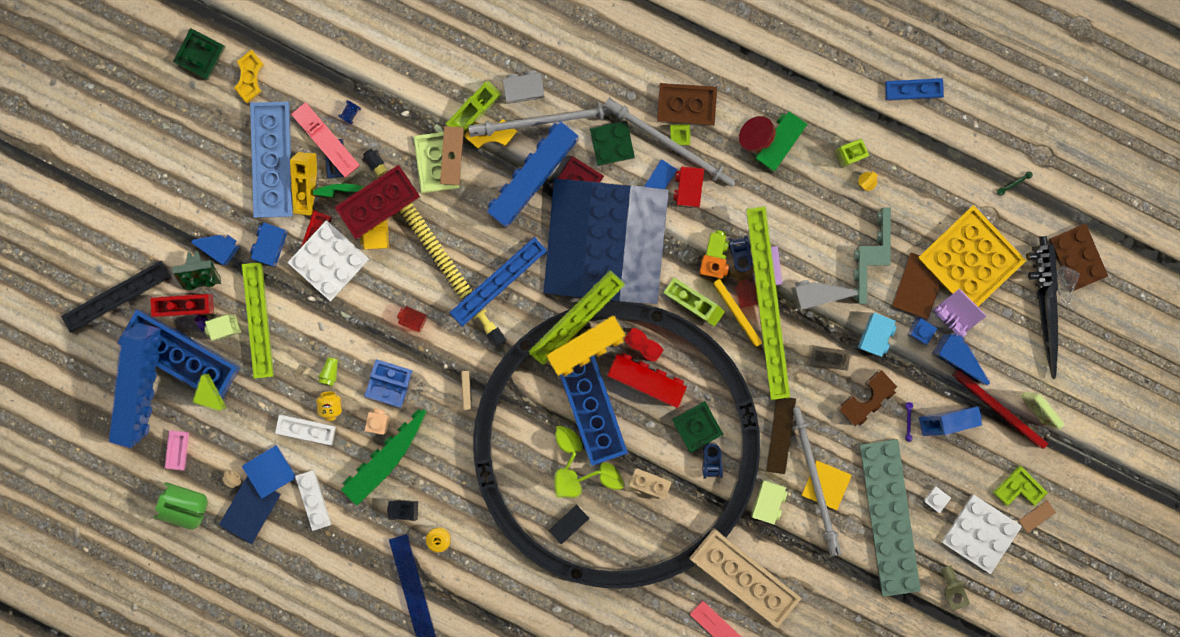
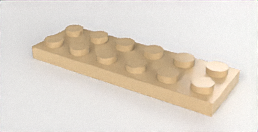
M715 528L690 557L695 564L776 628L780 626L802 599Z

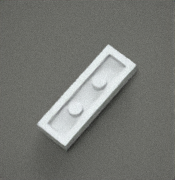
M280 414L275 434L333 445L336 426Z
M315 470L296 475L295 477L312 531L332 525Z

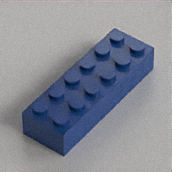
M563 122L554 123L550 127L548 137L546 139L542 138L536 145V152L534 154L530 153L525 158L523 168L516 169L511 176L513 180L510 184L505 183L499 191L501 195L497 200L493 198L487 205L489 208L487 212L506 228L509 227L579 140V135Z
M136 310L123 334L138 323L160 328L161 343L157 351L159 360L156 366L196 389L198 388L201 376L209 374L223 400L241 366L161 320L151 317L147 312ZM121 335L119 341L117 342V344H119V345H121L122 335Z
M138 323L122 334L109 443L132 448L149 433L150 425L148 421L152 413L150 405L154 397L153 383L157 377L155 367L159 360L157 351L161 343L160 328Z
M594 355L589 357L590 362L580 367L577 364L572 367L574 371L566 376L560 374L591 466L628 453Z

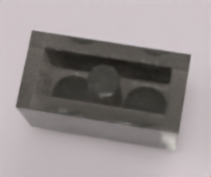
M810 345L807 364L848 371L851 351Z

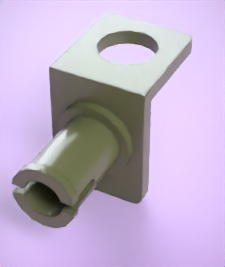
M952 565L940 569L947 583L944 593L952 611L968 606L970 602L963 588L964 580H957ZM959 593L963 596L961 604H955L952 601L954 594Z

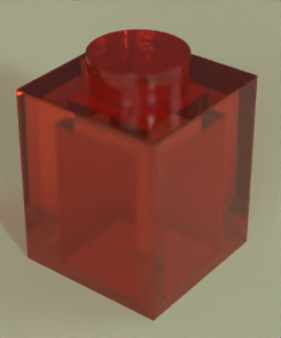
M748 279L738 281V286H734L739 308L757 305L758 300L754 281L749 282Z
M405 306L404 309L401 308L397 315V319H399L398 324L417 332L422 331L428 314L409 306Z

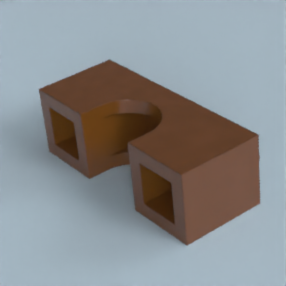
M878 370L865 382L871 389V397L868 401L860 403L854 396H850L837 408L853 426L857 424L859 426L868 419L866 416L871 411L873 413L882 406L880 403L885 398L888 400L896 393L894 390L897 386L882 370Z

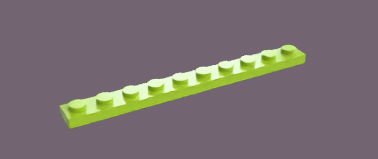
M766 206L747 208L746 215L770 399L789 398L790 391Z

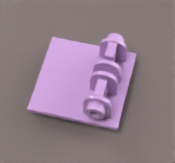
M960 289L933 309L936 312V316L945 321L944 324H948V328H952L962 338L967 334L968 330L986 317Z

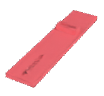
M306 102L291 114L345 178L360 166Z
M704 601L690 613L713 637H741Z

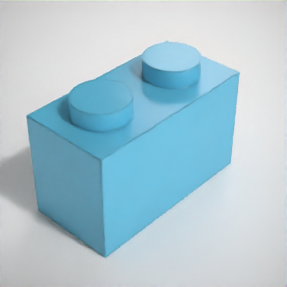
M871 313L858 349L882 357L889 349L890 344L887 342L889 337L893 336L897 326L894 325L896 321L877 313Z

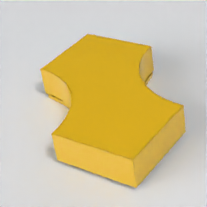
M252 49L237 61L241 70L239 82L234 87L247 104L262 92L258 85V75L264 63Z
M515 129L495 131L491 136L481 135L470 138L468 130L464 137L479 149L484 144L490 142H497L506 146L518 131Z

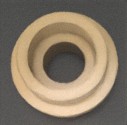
M226 470L222 478L223 482L230 488L239 486L241 484L240 475L234 470Z

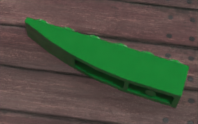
M426 408L422 411L418 409L411 415L413 420L410 423L404 422L397 429L399 433L395 437L391 435L384 442L386 446L381 451L379 449L375 450L370 455L372 459L367 464L363 462L356 469L358 473L354 477L350 475L342 483L344 487L341 490L356 506L380 485L401 461L421 428L428 412Z

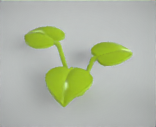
M556 426L555 438L558 446L563 451L571 453L566 467L559 469L555 474L556 498L578 497L582 491L579 482L595 475H600V482L607 488L621 490L625 487L622 476L617 468L606 462L599 466L600 471L592 472L577 479V474L573 470L568 469L576 456V452L582 451V442L579 436L571 429L564 426Z

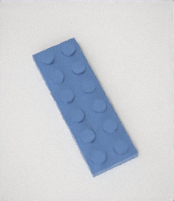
M290 102L250 103L253 217H293L290 170Z

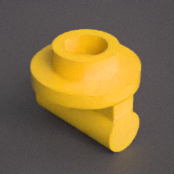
M874 171L862 173L858 178L859 187L864 191L873 190L877 186L878 175Z

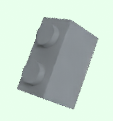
M537 71L525 72L524 76L510 74L506 76L507 78L503 79L507 104L545 98L541 73H537Z

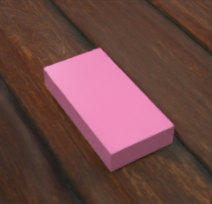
M169 430L165 469L185 470L189 432Z

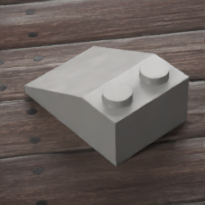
M809 280L795 283L796 287L791 288L797 310L858 295L856 290L817 282L809 283Z

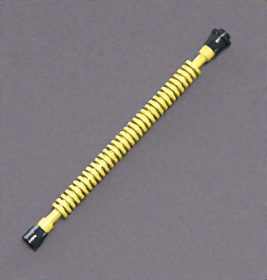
M371 148L363 154L364 158L362 161L363 163L366 162L370 170L374 171L379 177L385 174L387 169L383 165L385 164L378 154L379 151ZM411 203L402 209L400 213H405L403 217H408L406 219L407 222L411 221L409 226L414 225L411 229L415 230L414 233L418 234V238H421V243L425 241L423 246L428 245L425 249H431L428 253L429 255L433 253L432 259L436 257L435 263L439 261L438 267L442 265L439 269L441 271L445 269L442 273L443 275L448 274L445 276L446 279L451 278L448 282L451 283L453 281L452 287L456 285L454 291L459 290L457 295L462 294L459 298H466L473 290H468L470 288L469 284L465 286L467 284L466 280L462 282L465 279L464 277L459 278L462 274H457L458 268L454 270L455 264L451 266L452 260L448 262L449 256L445 258L448 255L447 252L442 253L445 251L444 248L440 249L442 245H437L439 241H434L436 239L435 236L431 237L433 232L428 233L431 229H425L428 225L424 224V219L421 220L422 216H418L420 213L418 211L415 212L417 209L415 207L412 208L414 205ZM484 309L473 318H479L484 326L483 329L487 333L486 337L495 348L507 339L499 327L496 328L494 323L488 320L484 314L487 310Z

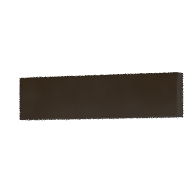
M796 398L776 399L766 472L786 473L794 418L793 408L796 404Z

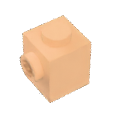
M374 409V411L368 412L365 431L386 434L390 414H385V410Z

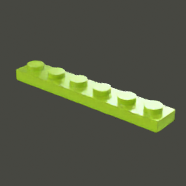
M262 262L242 264L254 379L274 377Z
M610 270L529 350L530 355L544 366L549 361L546 355L565 345L625 285L624 282Z

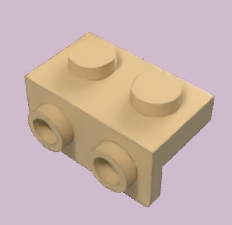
M636 468L629 481V486L632 487L631 490L639 494H642V491L650 494V498L660 501V498L666 499L671 481Z

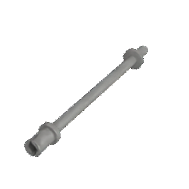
M610 97L604 104L603 108L615 114L617 119L628 120L713 175L712 181L715 182L718 178L728 186L732 187L735 185V181L722 173V166L719 169L711 166L629 113L627 106L624 105L623 107Z
M598 103L597 109L496 124L485 121L483 124L468 125L471 138L481 135L491 136L495 131L599 116L600 120H603V115L613 113L602 108L601 103Z
M794 407L793 414L796 426L792 428L793 430L798 429L826 531L823 539L827 542L829 555L837 556V554H842L837 539L839 535L832 528L805 427L809 426V422L804 423L800 408Z

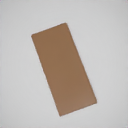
M1047 500L1020 519L1019 522L1026 532L1029 533L1054 515L1056 511Z

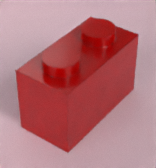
M681 166L680 171H676L675 182H679L678 190H674L673 201H677L676 206L700 208L704 169Z

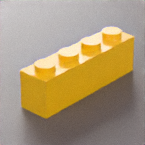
M612 316L546 356L557 375L562 374L566 376L574 371L572 367L577 364L581 367L590 362L589 357L596 354L598 357L607 352L606 347L613 344L615 347L624 342L623 337H625V334L615 317Z

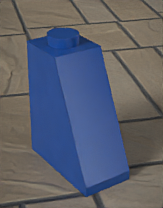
M966 407L919 417L922 436L947 435L982 426L979 407Z

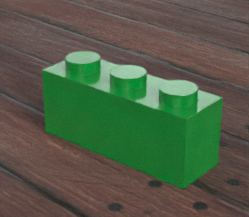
M790 111L786 115L782 113L776 121L779 125L776 128V135L771 145L767 149L760 150L761 152L754 153L757 156L754 160L772 173L775 172L808 125Z

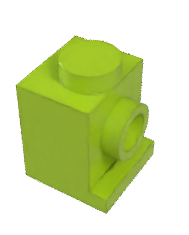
M715 230V233H710L705 255L721 259L726 258V255H722L723 252L727 251L729 241H726V232Z

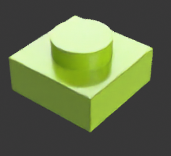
M690 124L670 126L671 140L679 145L691 144Z

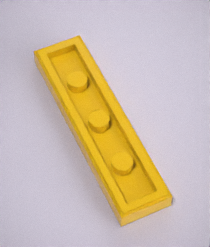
M721 280L715 281L713 286L752 344L756 347L763 342Z

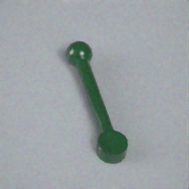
M1028 171L1023 177L1005 188H999L997 194L1002 196L1005 194V191L1025 179L1032 178V172Z

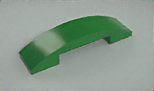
M332 184L313 190V195L335 198L336 191L356 193L364 188V186Z

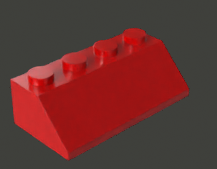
M623 352L621 355H616L607 376L679 408L687 386L683 385L685 381L675 376L672 380L666 377V372L658 368L656 371L649 369V364L640 360L638 363L631 361L632 356Z

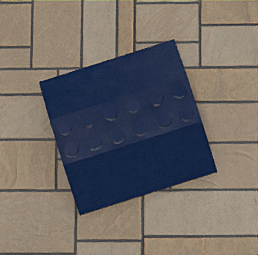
M554 179L543 293L583 298L611 270L625 284L610 299L611 301L657 304L669 190Z

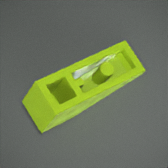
M675 277L664 291L665 295L713 327L716 326L725 313L717 304Z

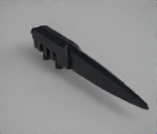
M1039 236L1040 246L1032 247V251L1035 252L1026 254L1028 261L1036 260L1033 268L1037 269V272L1028 273V279H1038L1035 287L1039 288L1037 290V299H1039L1043 338L1051 377L1054 380L1056 379L1058 360V279L1054 245L1047 244V236Z

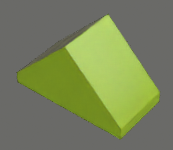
M862 138L835 150L842 168L870 156Z
M202 375L193 403L218 411L226 409L227 407L210 375Z

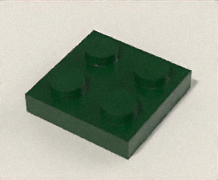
M627 121L590 128L597 166L635 159Z
M706 401L672 418L690 453L724 435Z

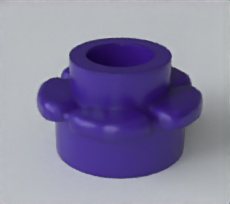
M198 314L194 321L203 332L206 327L205 322L209 321L206 315L201 316Z

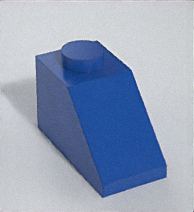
M217 235L194 239L191 242L222 265H228L240 248L236 244L237 240L230 235L226 237Z

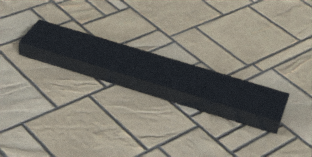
M161 260L61 317L69 332L73 333L170 279L172 276Z

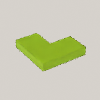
M1020 465L993 491L1006 506L1020 493L1035 506L1048 493Z

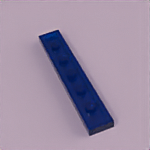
M404 534L390 538L389 543L416 637H437L409 536Z

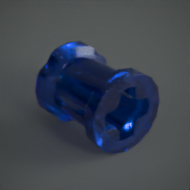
M347 100V105L337 117L353 125L354 117L362 108Z

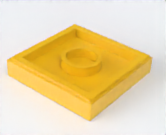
M816 460L815 465L826 506L838 510L852 475ZM809 475L801 495L817 502L811 476Z

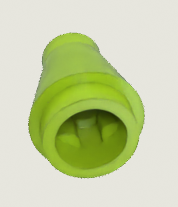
M327 357L318 376V383L334 386V382L336 383L337 359Z

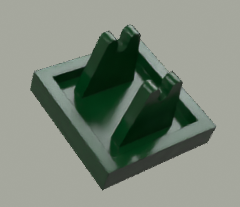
M190 28L173 62L209 80L226 46Z
M195 251L193 257L190 252L187 253L185 265L172 267L173 275L184 290H195L198 287H213L216 284H221V276L211 260L204 261L201 259L198 251Z

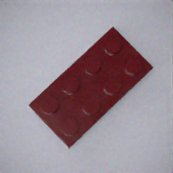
M398 164L334 208L357 240L421 198V196Z

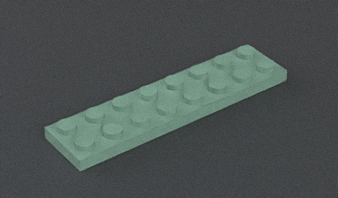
M898 439L859 444L881 595L885 597L919 592L921 589Z

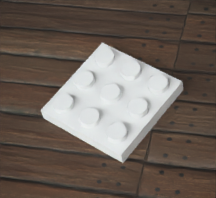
M326 220L289 260L288 264L329 301H332L368 262L369 258Z
M972 494L941 542L991 574L1022 526Z

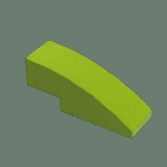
M490 81L484 82L474 95L469 97L448 120L446 125L450 127H463L465 133L469 129L468 125H473L501 97L502 93Z

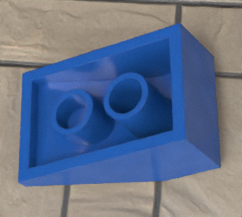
M955 333L943 334L931 354L951 367L962 371L978 384L988 386L990 381L969 346L963 342L965 339Z

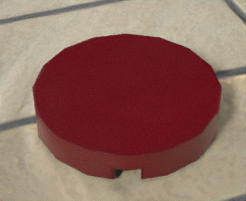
M756 116L749 119L742 126L739 133L741 146L750 153L761 152L760 150L767 149L774 141L776 135L773 122L765 116Z

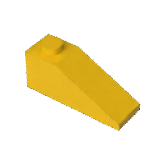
M297 152L290 159L293 214L312 215L315 197L313 190L316 188L317 157L315 153Z

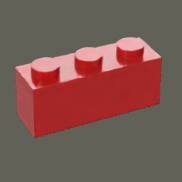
M213 294L150 298L151 317L214 314Z

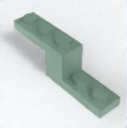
M883 207L880 209V212H877V223H880V231H877V243H880V246H858L857 250H854V262H857V269H854L853 272L854 281H857V288H854V290L858 292V295L853 296V299L856 300V304H867V266H890L891 208Z

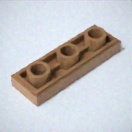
M444 126L440 184L460 186L463 127ZM451 153H455L454 159L449 158Z

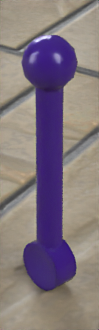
M907 402L905 404L907 409V435L905 440L911 442V409L913 408V403Z

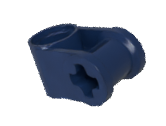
M748 235L738 239L728 238L734 269L739 273L747 272L752 266ZM745 259L748 263L747 268L741 269L738 266V260Z
M709 442L703 447V479L707 477L723 478L721 448L715 442ZM716 447L717 453L714 456H709L707 454L708 448Z

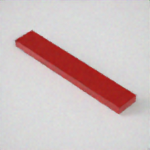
M955 369L951 374L952 377L1034 445L1041 449L1046 448L1048 443L962 371Z

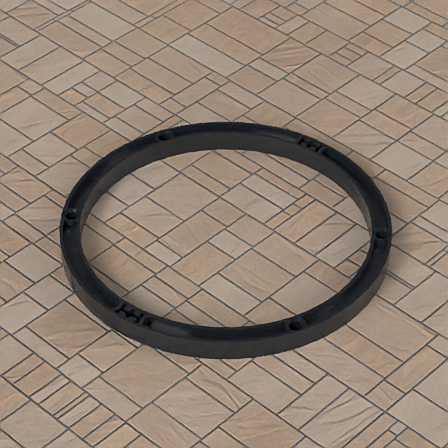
M607 302L588 322L609 319L614 316L615 319L637 320L654 324L684 338L710 360L725 381L738 413L741 430L740 465L736 482L721 513L698 539L678 553L644 566L613 569L594 567L565 558L536 540L521 525L506 503L494 471L492 430L496 409L503 390L515 370L530 354L529 350L524 351L521 349V342L523 340L530 341L532 348L571 309L566 310L540 323L520 338L504 355L486 384L479 402L473 436L474 464L482 496L498 527L510 542L534 563L559 577L583 585L610 589L647 586L667 580L696 565L690 557L714 528L727 538L747 507L754 489L760 458V430L752 395L742 374L730 356L710 335L692 322L672 312L642 303ZM654 311H659L662 314V319L658 322L653 321L651 318V314ZM750 403V406H747L748 412L752 413V415L750 416V422L754 423V425H747L744 427V424H748L747 418L743 417V415L746 414V411L744 407L740 409L739 406H744ZM489 462V464L485 465L486 471L491 473L488 475V482L493 480L494 483H488L484 486L483 483L486 482L484 475L481 476L483 465L479 466V464ZM579 568L582 574L579 577H574L571 574V570Z

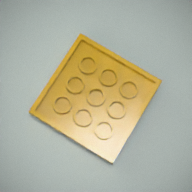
M974 205L964 212L917 257L951 294L960 289L977 307L1027 261Z

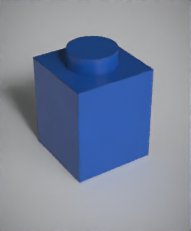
M916 318L907 335L921 344L927 345L937 328L922 318Z

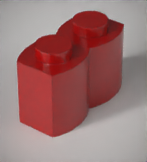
M632 328L624 338L630 347L640 350L646 359L656 362L664 351L657 342L649 340L641 330Z

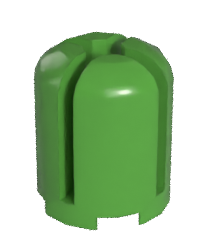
M165 482L164 485L168 487L167 490L160 494L155 509L158 512V516L154 515L153 518L189 530L198 528L204 517L202 513H205L208 505L207 497L203 493Z

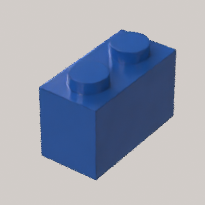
M263 222V225L258 227L256 236H258L257 242L252 245L250 250L251 259L276 267L288 230Z

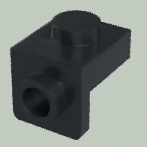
M400 499L389 501L387 507L388 520H418V501Z

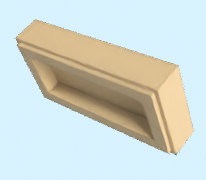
M469 370L461 372L464 410L472 409L471 374Z

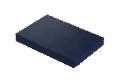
M247 476L219 525L253 544L279 500L281 493L275 490L261 499Z

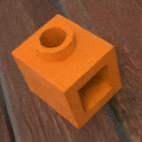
M703 255L699 274L723 279V275L727 276L729 265L726 264L727 260Z

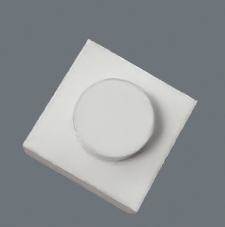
M934 486L923 501L940 513L951 497Z

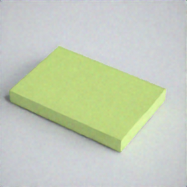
M444 132L413 136L421 193L459 189L458 185L440 184ZM451 153L449 158L454 159L455 153Z
M1025 392L1021 395L1022 400L1043 426L1061 429L1065 425L1041 394Z

